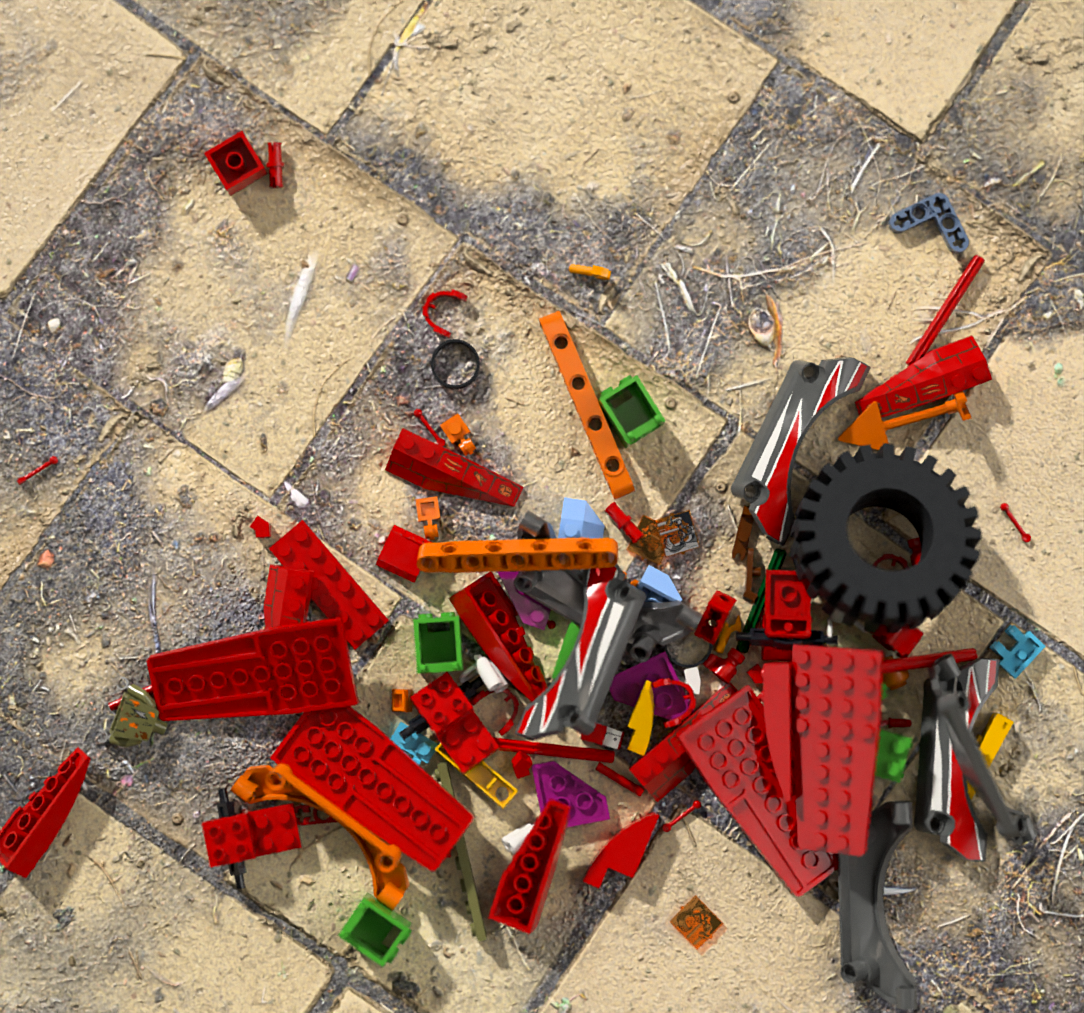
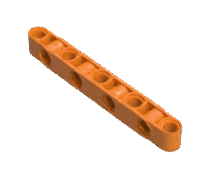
M560 311L539 318L541 328L613 498L616 500L635 492L632 480ZM558 339H564L567 342V346L564 349H558L555 346V342ZM574 380H582L585 386L581 390L574 389L572 386ZM590 421H600L601 429L597 431L592 430L589 427ZM615 460L619 464V469L614 472L609 471L606 466L607 462Z
M554 538L425 543L419 548L417 567L427 573L610 568L618 563V543L612 538Z

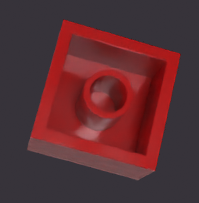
M243 131L238 132L204 153L230 196L268 174Z

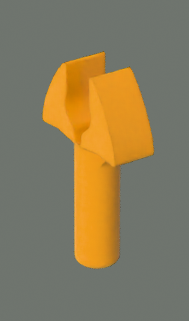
M571 264L569 267L570 273L594 276L599 280H609L611 275L609 269L595 265L587 267Z
M739 615L736 618L735 624L731 625L730 628L728 627V622L726 623L715 647L716 652L723 653L731 632H741Z

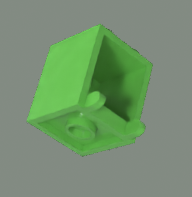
M629 375L619 381L617 388L609 387L602 391L598 400L603 413L625 448L663 426L666 421L638 375L633 378ZM628 390L632 398L614 408L610 401Z
M455 612L441 613V617L433 618V614H419L418 619H413L417 674L464 670L460 616H455ZM449 622L450 631L428 632L427 623Z
M880 729L875 776L900 783L901 778H904L903 770L909 749L913 746L911 743L912 738Z
M367 892L338 936L383 967L386 962L392 963L399 951L397 948L398 944L404 945L412 930L409 928L412 922L396 911H391ZM395 925L401 931L390 948H388L382 942Z

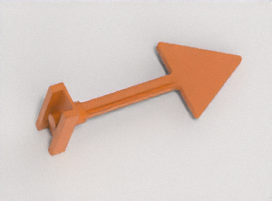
M963 391L953 394L954 399L946 401L945 404L882 421L878 404L874 401L838 436V440L859 446L871 445L872 449L879 450L883 443H888L886 430L946 413L949 415L959 412L963 421L972 417L965 402H967Z

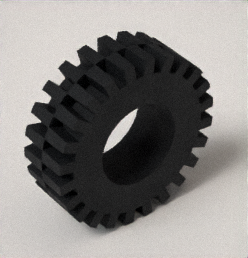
M883 443L877 453L872 452L871 445H864L859 447L854 457L851 456L849 451L840 454L833 466L827 463L821 469L817 478L811 481L795 513L796 519L791 527L790 537H794L795 540L790 550L792 559H799V564L795 571L799 581L806 578L809 580L810 584L806 592L812 600L819 595L826 600L822 608L825 613L831 616L835 609L844 613L842 623L852 627L857 620L865 622L864 631L874 633L881 625H886L887 633L899 632L905 624H908L910 629L919 627L928 617L930 620L937 617L954 600L973 574L971 569L979 559L980 550L974 548L981 540L982 532L981 528L972 527L979 516L976 506L966 508L964 505L970 496L968 489L965 485L956 490L953 489L951 484L956 474L950 468L941 475L933 471L938 461L935 457L928 455L922 464L915 461L914 458L917 450L915 448L906 446L899 456L894 455V444ZM868 507H885L902 514L912 523L920 538L921 557L919 563L899 571L882 570L868 564L855 552L850 543L847 532L848 517Z

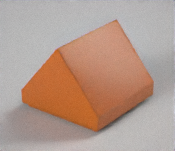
M392 689V712H412V701L410 699L412 689Z

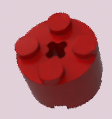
M905 624L896 633H887L886 625H881L875 633L869 632L887 650H892L893 652L896 650V656L899 658L908 657L924 635L918 628L910 629L908 624Z

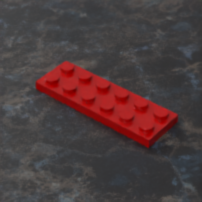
M301 520L269 548L283 566L314 571L311 599L328 619L342 617L346 640L355 650L390 621L304 520Z

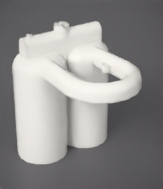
M481 654L474 655L476 662L459 676L460 682L464 683L479 674L488 690L495 693H500L509 686L496 665L490 659L482 657Z
M525 823L501 838L506 850L516 854L535 823Z

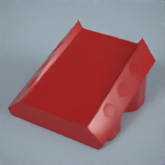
M394 525L375 565L415 583L421 573V570L417 567L419 548L425 543L433 542Z

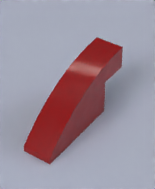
M652 812L634 820L612 836L589 864L582 878L583 882L600 888L608 868L633 878L657 823L659 814Z

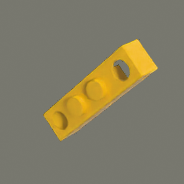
M995 712L992 713L982 734H978L975 737V741L988 768L1014 723ZM967 781L970 800H972L975 791Z
M440 743L435 748V751L461 773L451 757L446 755L445 749ZM484 761L463 775L503 810L518 793V790ZM500 787L506 788L509 792V796L505 800H499L495 795L496 790Z

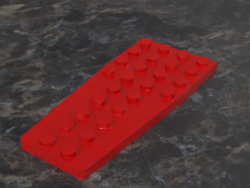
M342 617L262 629L153 654L146 661L157 710L159 711V718L162 721L295 714L353 706L359 703Z
M795 644L793 645L791 706H794V713L791 712V723L795 729V737H792L796 757L794 770H796L795 795H797L798 846L801 849L862 856L867 852L881 728L883 651Z
M750 685L744 686L676 735V738L713 794L792 895L801 897L838 869V853L801 849L798 846L796 800H785L770 755L764 707Z
M352 706L304 712L270 757L277 764L289 766L292 774L360 825L389 844L397 846L401 852L430 871H436L474 821V815L380 728Z

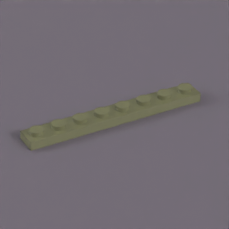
M447 761L438 763V768L434 769L436 780L441 782L442 786L455 798ZM463 834L454 847L457 848L458 856L455 857L457 870H462L463 879H460L462 892H467L468 896L465 906L467 914H472L473 923H470L471 933L473 937L477 936V940L480 942L487 940V933Z

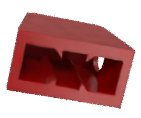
M716 590L705 608L694 635L714 645L725 627L737 600L728 594ZM709 620L716 621L715 627H712L708 623Z

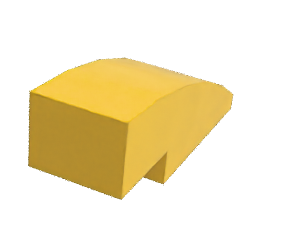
M648 680L645 682L628 722V727L634 729L630 737L627 749L642 756L645 755L649 744L654 717L653 691L651 682Z

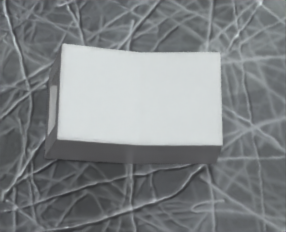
M698 667L684 669L685 683L691 686L694 691L693 694H699L701 679Z

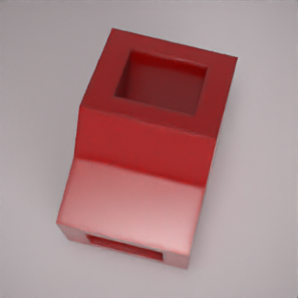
M257 515L250 525L255 530L256 538H271V524Z
M755 664L746 673L754 683H763L761 680L762 668L758 664Z
M518 751L511 760L517 779L530 775L529 768L532 766L531 757Z

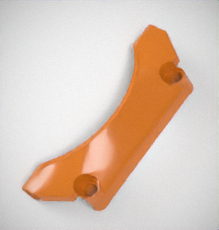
M278 764L274 768L270 765L249 767L230 789L232 793L249 804L265 800L295 801L312 806L335 819L352 835L365 855L372 875L374 897L391 911L394 910L410 886L405 865L399 862L402 858V853L397 846L387 845L295 777L289 766Z

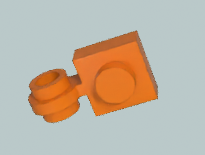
M458 413L440 425L452 444L458 440L462 442L458 446L465 456L474 453L473 451L476 447L470 438L464 439V436L469 434L470 430Z
M438 497L415 499L418 522H428V525L424 526L425 539L435 540L436 537H439L437 524H432V520L441 519Z

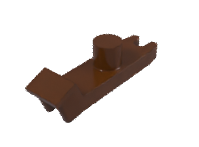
M744 505L732 550V558L735 559L736 554L739 553L741 561H743L746 555L754 522L749 506Z
M747 548L745 591L742 597L754 603L758 594L751 591L752 577H761V567H753L754 548Z

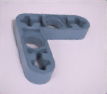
M942 193L934 194L893 214L889 219L888 225L890 230L899 234L933 218L950 252L955 254L962 253L969 245L968 237L948 197ZM935 199L943 201L944 204L941 208L943 212L948 210L949 213H945L939 218L938 215L941 213V210L938 206L934 207ZM915 208L923 209L925 213L924 218H915L913 210ZM906 212H908L910 220L905 221L902 224V228L899 225L895 226L896 218L902 220L907 217ZM944 218L953 220L954 227L952 229L944 228L942 224ZM956 229L958 230L955 234L956 239L963 241L961 248L959 246L954 247L955 238L953 235L951 237L948 236V234L953 233Z

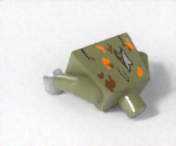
M121 677L126 681V686L122 688L117 685V688L122 691H128V693H123L110 730L104 729L99 731L106 734V739H98V742H109L110 744L127 748L139 745L142 741H148L152 732L163 735L167 728V722L157 719L159 711L155 708L156 702L146 690L136 684H132L130 679Z

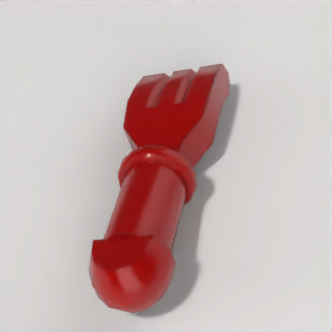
M889 717L888 720H881V727L888 725L889 729L892 727H911L912 721L910 719H892Z

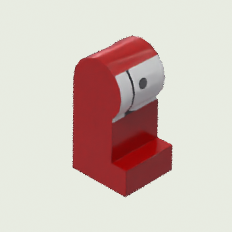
M596 722L594 730L588 735L581 734L580 739L620 750L625 732Z

